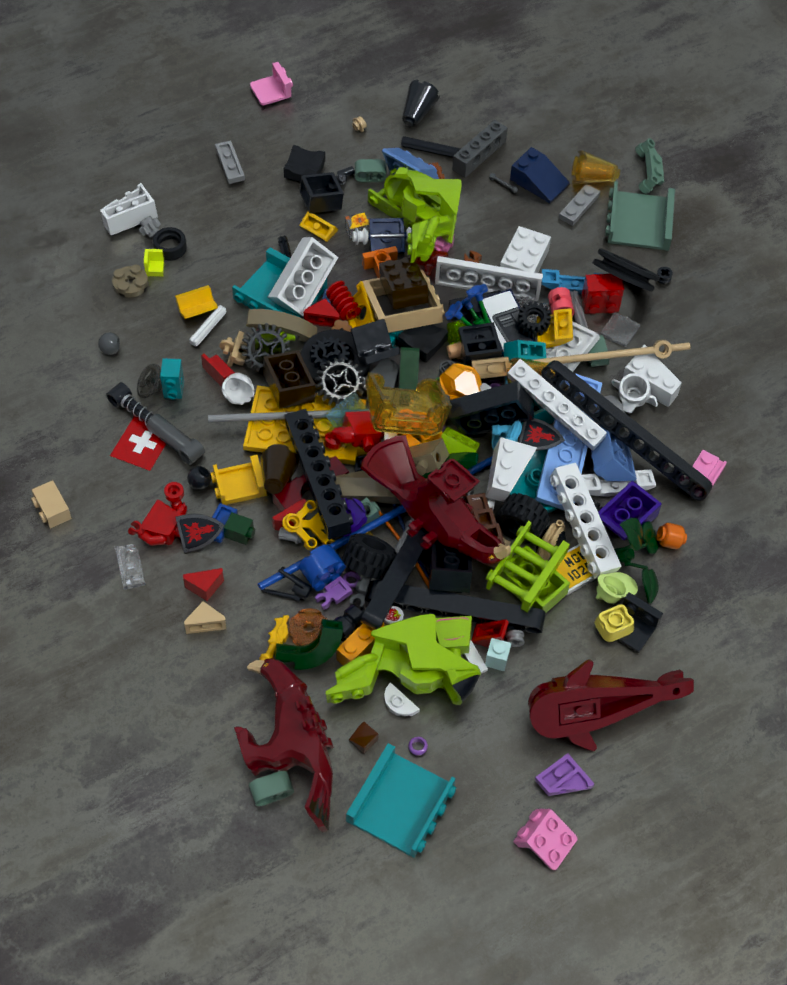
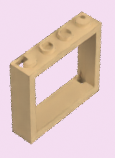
M423 270L420 271L428 284V305L430 308L388 316L384 315L376 297L386 295L380 278L362 281L375 320L385 319L388 333L443 322V315H445L443 304H440L439 296L435 294L434 286L430 285V279L426 277Z

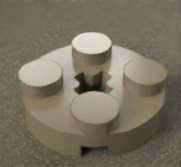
M139 265L125 266L116 269L113 273V288L116 293L124 294L125 297H137L144 292L146 286L148 287L147 274Z

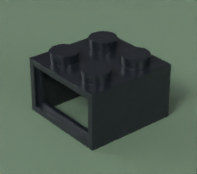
M334 172L301 176L299 192L309 213L342 210L344 193Z

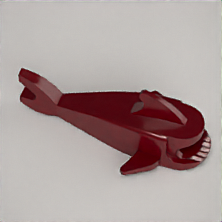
M588 659L567 676L552 678V681L542 683L534 688L528 699L529 718L533 728L540 735L547 738L568 737L572 743L595 751L597 746L589 733L590 731L616 723L660 701L683 698L694 692V680L692 678H683V671L681 670L665 673L657 681L590 675L594 664L592 660Z

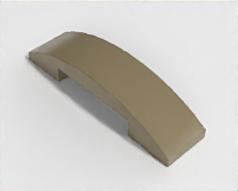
M268 309L248 310L247 327H254L259 330L258 324H261L262 329H265V323H268L271 329V326L274 324L276 325L275 330L281 328L282 332L297 335L298 340L304 342L317 334V327L295 315Z

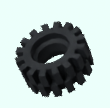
M534 301V304L528 302V306L525 303L523 308H520L517 324L519 329H523L522 332L524 334L528 332V336H531V333L534 334V337H537L538 333L541 336L543 331L546 332L550 325L551 312L550 310L548 311L547 306L543 308V303L537 305L538 301ZM529 315H537L541 318V321L539 323H531L527 317Z

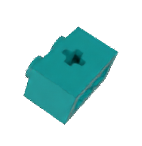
M524 340L504 343V357L508 356L509 362H515L519 359L523 361L546 358V343Z
M163 358L160 374L163 396L169 399H182L184 388L181 359Z

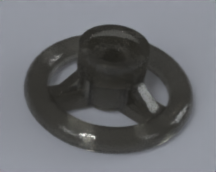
M150 364L142 371L137 382V393L141 398H149L155 392L161 390V368L159 365ZM144 386H147L149 390L146 393H143L142 390Z

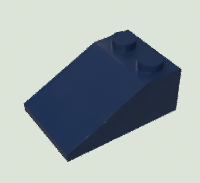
M530 147L511 166L510 180L548 203H551L570 185V182L547 156L533 147Z

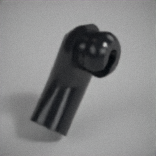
M353 166L337 172L336 178L340 185L345 184L348 176L355 174Z

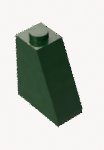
M401 347L399 405L417 406L419 348Z

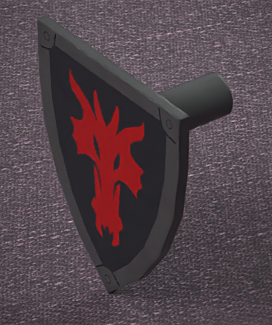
M535 418L534 420L524 422L519 443L537 447L536 451L550 449L565 441L560 432L552 425Z
M185 514L175 517L184 553L204 548L214 541L225 526L217 519L202 514Z

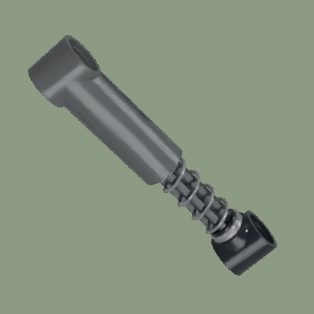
M123 382L118 383L106 393L108 401L114 407L127 408L128 412H133L135 417H139L140 421L145 422L146 428L179 453L182 460L188 465H192L205 453L204 447L198 440L190 439L161 415H153V412H149L147 407L141 405V402L135 401L131 390Z

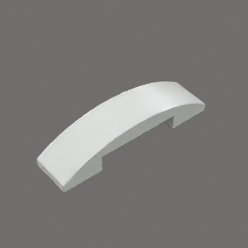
M652 469L635 471L637 479L634 482L645 491L656 487ZM596 474L582 475L590 495L616 496L631 482L606 481Z

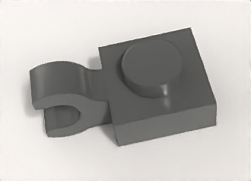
M363 576L362 580H358L356 585L358 594L350 598V606L355 602H360V610L364 609L372 578Z

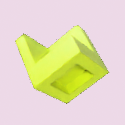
M145 249L144 268L147 276H164L163 250Z

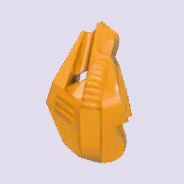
M453 363L440 375V387L444 398L450 401L480 392L482 381L475 368L459 363Z

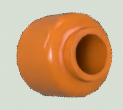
M665 523L658 528L656 538L662 547L677 550L686 543L687 534L683 526Z

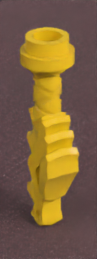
M288 615L274 619L276 626L268 633L270 635V639L267 641L269 644L268 650L260 655L259 660L273 658L276 643H286L288 639L287 622L290 619Z

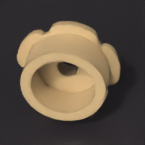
M361 116L353 118L352 126L355 131L360 130V132H363V129L367 127L365 120Z

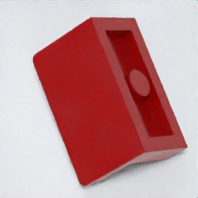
M206 354L201 355L202 368L221 387L224 380L235 373L217 354L211 358Z

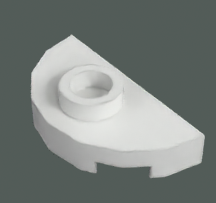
M391 682L385 689L384 699L385 705L391 713L399 717L400 715H410L411 717L420 712V709Z

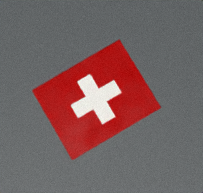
M134 416L110 456L151 471L166 443L149 431L144 421H140L139 417Z

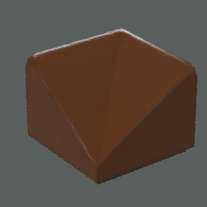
M363 721L349 741L365 754L378 741L379 734Z

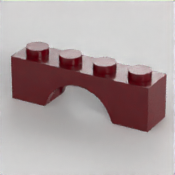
M336 456L329 459L331 467H329L330 471L334 470L335 476L349 473L348 469ZM302 475L294 478L280 493L273 494V504L280 512L302 500L304 493L309 490L305 476Z

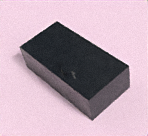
M515 381L450 400L449 419L462 434L472 437L492 431V425H512L514 421L518 420L521 423L534 420V400L521 384Z

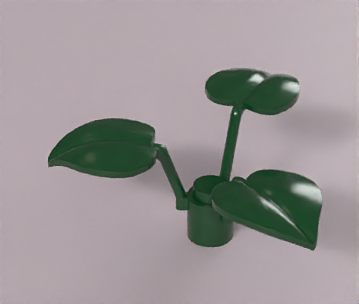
M629 518L623 521L620 526L625 531L630 545L615 548L614 550L620 563H624L625 566L643 569L642 582L648 604H651L658 594L659 584L657 576L653 569H648L645 565L631 563V560L635 557L634 551H638L646 546L649 554L656 553L659 541H657V534L650 521L644 522L641 526L637 518Z

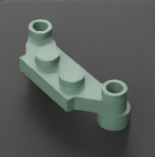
M650 138L635 147V151L640 157H646L648 179H644L639 183V189L644 194L651 192L657 184L661 185L664 183L662 157L655 150V143Z

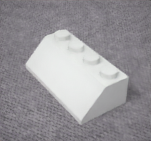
M313 237L302 238L268 298L282 308L304 317V309L311 306L336 263L338 256Z

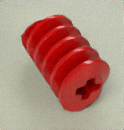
M340 280L333 283L327 289L326 296L331 304H333L334 309L340 314L341 320L349 321L359 316L361 308L358 307V303L351 296L352 294L348 291L344 281Z

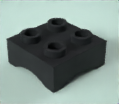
M293 145L289 159L284 166V178L301 181V176L321 174L325 163V151H308Z
M433 324L406 329L398 335L397 345L405 348H419V358L427 362L448 340V331Z

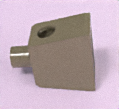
M443 438L409 447L415 468L421 476L425 473L433 472L435 469H440L449 456Z

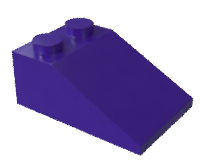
M631 481L599 510L598 514L605 526L620 538L626 540L628 538L620 524L629 518H637L641 526L644 522H652L658 516L662 503L634 481Z

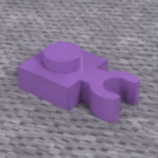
M340 576L324 587L326 593L317 594L315 599L317 603L320 600H326L321 604L322 609L325 610L329 608L332 601L338 604L353 594V592Z

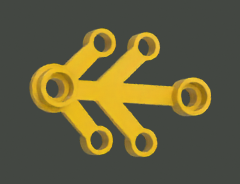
M308 500L297 514L289 513L282 520L284 529L290 533H296L304 541V547L307 550H313L317 546V540L310 537L303 528L310 529L323 545H326L327 542H335L333 539L329 540L322 531L325 529L319 513L310 520H302L307 513H312L316 509L313 500ZM307 504H310L312 506V509H309L307 507ZM289 521H292L294 523V526H291L289 524ZM308 541H311L313 543V546H310L308 544Z

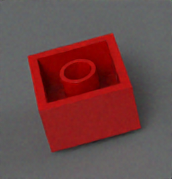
M612 274L585 275L581 295L584 314L619 312L624 293L622 279Z

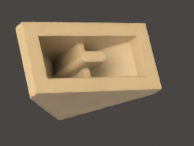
M202 601L184 621L186 634L225 630V616Z

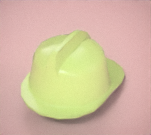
M621 572L601 574L598 577L596 599L614 604L625 598L628 592L635 595L638 591V585L632 577Z

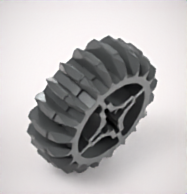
M265 323V329H262L261 324H258L259 330L257 331L254 327H251L254 333L251 335L249 332H246L249 339H242L243 342L247 343V345H241V349L247 350L242 353V356H249L245 359V362L252 361L250 367L253 368L257 365L256 371L258 372L263 367V362L255 358L262 355L270 356L265 350L261 351L263 348L261 341L267 346H271L268 347L271 355H274L273 349L279 342L281 344L279 354L291 350L290 347L285 346L290 341L283 340L287 337V334L283 333L280 335L282 329L278 328L275 331L276 325L274 324L271 326V329H269L268 323ZM261 334H272L276 338L266 341L262 338ZM256 338L259 342V347L254 353H251V345Z
M334 358V364L328 360L327 366L322 365V371H317L319 377L315 378V382L318 383L315 389H321L317 393L318 396L324 395L322 398L323 402L329 399V406L332 405V402H335L336 408L339 407V403H342L343 408L346 407V402L349 405H353V400L358 401V395L363 394L361 389L365 388V384L361 383L365 380V377L360 376L362 370L356 371L358 365L355 364L352 367V361L349 360L348 364L344 363V358L341 359V362ZM336 370H342V372L338 375H335L333 373L329 374ZM348 373L353 377L355 386L352 385V382L348 381ZM343 377V383L337 389V382ZM325 380L329 381V384L333 386L332 393L327 389ZM341 391L351 392L344 396L338 395Z

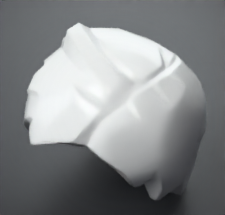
M233 373L224 380L222 392L230 403L243 405L250 402L254 396V387L247 375Z

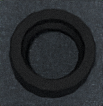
M162 228L153 237L154 249L163 250L164 260H176L186 252L185 234L177 228ZM169 239L180 242L174 248H163L160 246L163 241Z

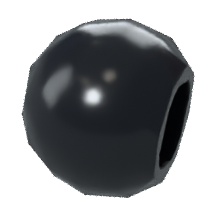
M195 466L190 469L187 480L193 489L203 490L209 486L211 474L205 467Z

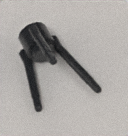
M281 567L278 572L295 583L292 588L294 595L270 589L261 590L268 594L294 599L299 602L300 599L306 600L312 586L303 582L293 573L291 575L283 570L285 568Z

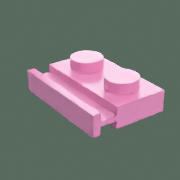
M702 450L693 467L712 482L713 488L727 462L719 460V457Z

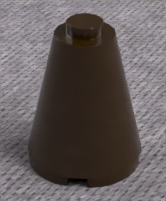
M271 445L261 455L260 463L265 490L271 494L280 493L298 468L299 459L297 454L293 453L286 445Z

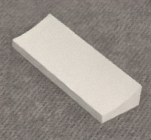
M438 256L435 284L466 290L471 289L475 285L486 284L488 291L485 293L498 290L501 293L511 291L514 298L539 301L543 274Z

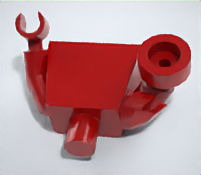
M380 411L345 412L342 426L336 427L325 434L324 445L329 449L337 450L342 447V443H351L352 446L363 447L365 452H369L372 447L380 442V439L384 438V422H381Z
M170 482L164 488L165 498L170 501L171 507L157 499L142 524L139 521L131 523L135 529L132 527L128 529L130 535L138 534V537L150 546L171 545L176 536L180 538L175 517L185 515L187 513V506L181 501L184 496V489L178 482Z

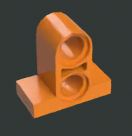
M396 246L362 253V266L364 270L374 268L377 278H380L379 263L397 260L398 250Z

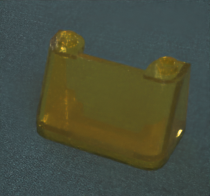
M368 373L365 384L370 420L376 431L435 436L442 431L452 405L438 379H423L417 385L416 390L384 387L385 380L381 374Z

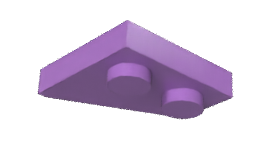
M568 753L535 777V781L548 796L588 790L594 787L593 781Z

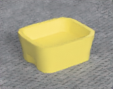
M622 604L601 612L594 622L600 635L607 642H613L625 637L634 630V620L628 614L627 608Z

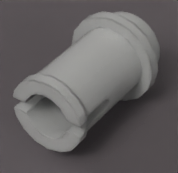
M283 527L280 528L278 537L280 540L293 541L295 544L303 542L296 533H290Z

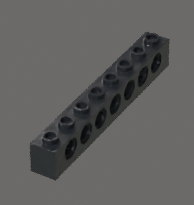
M306 409L284 414L287 431L328 539L351 534V525L354 524L351 513L347 514L346 512L348 510L345 498L341 499L342 491L340 485L335 484L334 470L330 471V460L328 456H324L325 448L323 442L319 443L318 429L313 428L315 424L312 415L309 416Z

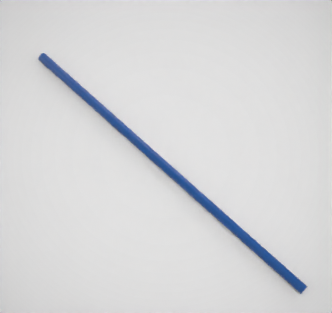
M493 456L467 470L472 475L491 465ZM401 505L362 526L349 536L336 540L329 544V546L336 550L347 544L351 535L356 533L366 534L406 512V510ZM302 560L283 570L291 575L300 570L299 565ZM278 572L259 582L258 587L260 590H263L285 578V576Z

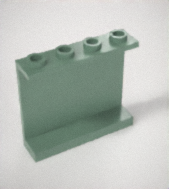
M615 181L613 188H610L609 198H612V200L608 202L610 213L607 214L606 223H609V225L606 226L605 236H608V243L669 251L672 241L675 189L668 188L666 197L617 191L618 181Z

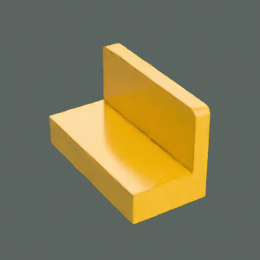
M209 285L175 296L178 310L184 319L218 308L213 300Z

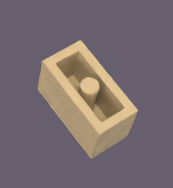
M53 480L32 489L34 497L31 498L35 509H40L39 516L43 523L47 522L50 529L72 519L69 508Z

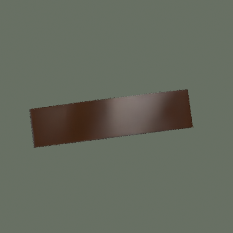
M479 493L466 496V504L468 503L473 507L471 511L478 522L505 545L499 523H496L493 510L489 508L486 494Z

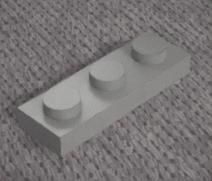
M226 141L215 144V149L228 183L244 181L245 175L232 142Z
M586 184L559 213V219L573 226L600 196L601 191Z

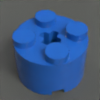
M327 544L310 552L312 556L308 559L304 557L299 565L302 574L317 592L340 577L346 568V565L336 551Z

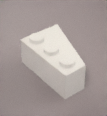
M142 183L138 184L137 189L134 191L126 192L125 197L119 201L116 199L100 210L104 227L110 235L133 228L148 216H151L152 219L158 217L155 201Z
M654 354L634 356L625 367L623 377L632 373L646 377L650 383L651 395L655 396L657 401L669 407L678 396L681 382Z
M501 437L494 447L486 497L504 502L537 447Z

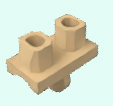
M242 331L238 332L234 342H232L231 337L220 342L223 354L227 355L230 352L227 361L229 367H232L233 363L243 366L247 356H242V353L239 352V349L247 351L246 349H241V345H247V343L242 341L244 335Z

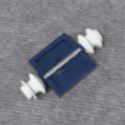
M374 218L368 220L369 233L366 228H363L362 231L356 228L352 232V241L356 245L359 242H363L366 245L369 240L370 252L396 246L398 254H404L405 239L407 241L408 233H411L412 229L408 227L406 232H404L403 218Z

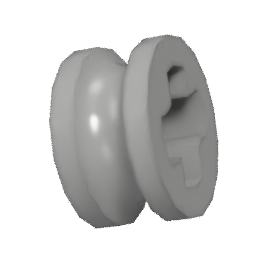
M520 630L508 631L506 633V642L511 643V647L524 645V632Z

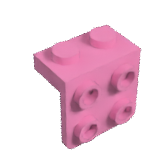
M279 62L272 63L273 76L250 83L252 91L263 106L291 97L292 80L287 77L285 68L281 67Z
M536 809L530 814L526 825L518 830L517 837L513 842L519 848H530L551 870H556L577 842V836L552 809Z

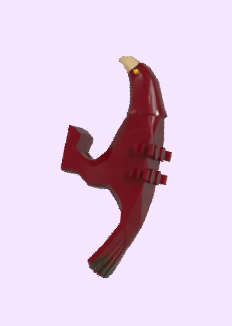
M406 435L379 442L372 447L362 460L360 468L372 479L389 489L401 502L409 516L415 520L408 525L410 529L406 533L413 537L422 527L429 532L422 538L424 542L420 544L425 550L429 549L438 540L444 546L457 549L460 553L488 565L500 562L510 555V545H504L501 540L480 524L471 511L473 507L468 503L466 504L462 498L476 487L480 481L455 459H449L441 465V469H435L425 479L418 474Z
M273 658L255 660L247 666V669L262 675L273 687L276 698L275 728L269 742L258 745L254 736L247 728L234 727L244 762L255 776L259 775L262 771H287L294 766H300L312 772L314 777L305 809L321 832H327L329 830L333 770L327 747L332 749L334 746L331 738H327L325 730H327L325 720L320 718L318 711L316 712L311 698L306 692L308 688L306 684L284 663Z

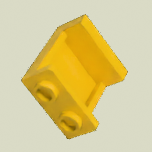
M258 455L250 456V463L218 469L217 464L213 465V472H210L212 483L217 485V488H214L216 499H220L222 504L228 505L267 496Z

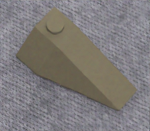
M365 471L336 476L335 484L340 485L342 491L341 498L364 500L367 497L371 502L402 505L389 489L372 479Z

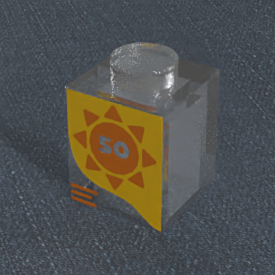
M365 212L345 217V229L350 241L352 240V232L356 228L359 231L366 228L369 233V219H367Z

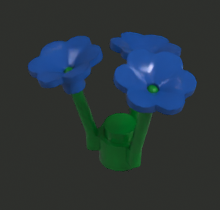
M486 284L475 285L467 290L468 297L461 302L457 301L455 304H452L445 313L446 319L451 320L453 317H456L467 326L472 325L460 312L464 305L475 319L474 325L491 323L483 303L484 298L482 294L488 291ZM474 296L479 301L484 319L482 317L479 318L472 308L474 306L470 301Z

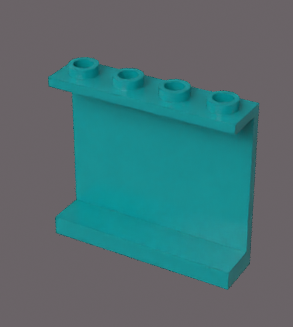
M270 247L266 251V262L241 288L235 285L232 287L233 299L238 303L248 306L250 309L275 310L302 318L282 308L268 298L290 260L289 257ZM327 278L311 306L317 302L324 294V290L327 289Z
M388 743L347 811L346 822L415 858L417 852L422 853L427 843L425 841L428 834L432 835L437 825L435 822L438 815L442 817L447 807L445 802L448 798L452 799L457 789L455 787L456 778L451 777L450 781H447L395 754V746Z

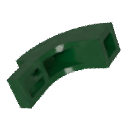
M322 619L317 638L307 645L295 646L276 643L275 659L284 663L294 662V669L296 670L311 669L325 663L334 655L340 645L343 633L342 621Z

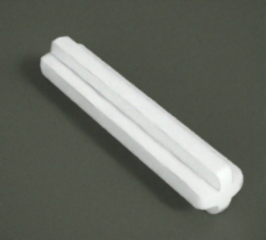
M219 305L189 339L191 345L196 347L226 314L225 307Z

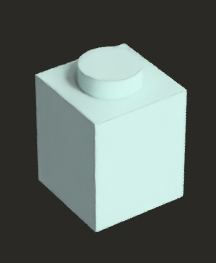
M491 638L485 665L493 669L505 671L511 643Z

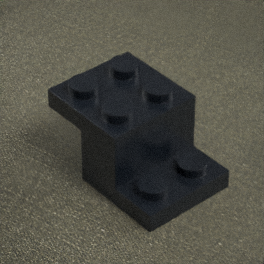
M494 322L458 327V334L462 345L460 360L463 365L472 367L471 360L501 357L502 349ZM504 376L482 378L481 383H486L487 385L504 383Z

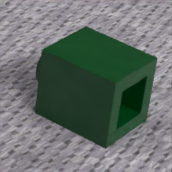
M231 512L223 527L225 538L244 545L255 534L253 520Z

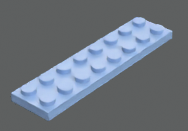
M576 374L600 393L601 382ZM554 419L553 427L560 432L565 441L547 449L535 500L564 510L562 504L558 501L555 487L551 485L550 475L555 468L572 463L577 464L582 474L588 446Z

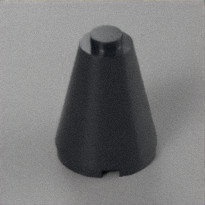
M413 80L409 85L402 117L404 124L408 127L417 126L440 98L437 88L429 82L424 81L420 83L418 82L419 80Z

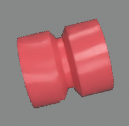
M558 287L548 293L551 315L554 314V310L572 308V316L574 315V307L569 289Z

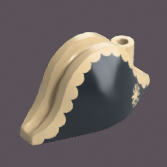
M557 520L556 523L550 524L545 528L540 538L553 546H560L563 540L566 542L564 522ZM536 545V553L542 559L550 560L552 557L550 556L551 553Z

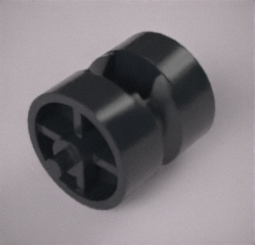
M354 605L348 607L344 611L343 616L334 619L335 621H342V642L363 624L360 620L365 611H361Z

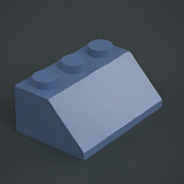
M384 148L382 150L389 171L394 168L398 170L399 167H408L409 170H416L434 179H439L437 169L432 164L428 165L421 158L414 157L409 151H404L400 148Z
M600 425L607 434L594 451L591 450L595 474L599 477L601 476L606 481H635L637 478L630 448Z

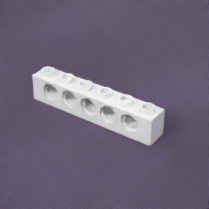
M519 359L508 371L509 380L512 382L518 381L537 404L592 451L606 437L607 432L523 360Z
M572 463L555 468L550 475V482L555 487L558 501L562 504L565 510V517L571 524L573 536L578 540L580 552L587 561L588 571L593 575L594 580L598 579L601 574L617 572L622 566L577 464Z

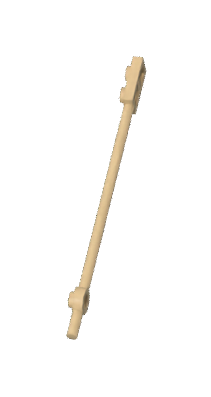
M658 340L652 347L524 360V362L530 367L546 366L553 360L564 364L655 354L657 357L664 359L669 357L673 351L690 350V343L670 344L666 340ZM663 345L664 351L660 352L659 347ZM507 356L471 360L472 367L479 373L480 379L508 376V371L517 361L509 362V357Z

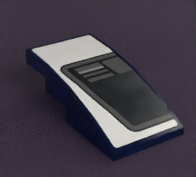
M511 289L483 297L488 318L491 323L494 322L502 349L501 357H504V343L515 340L534 341L532 334L528 336V332L524 334L522 332L523 329H519L517 321L520 306Z

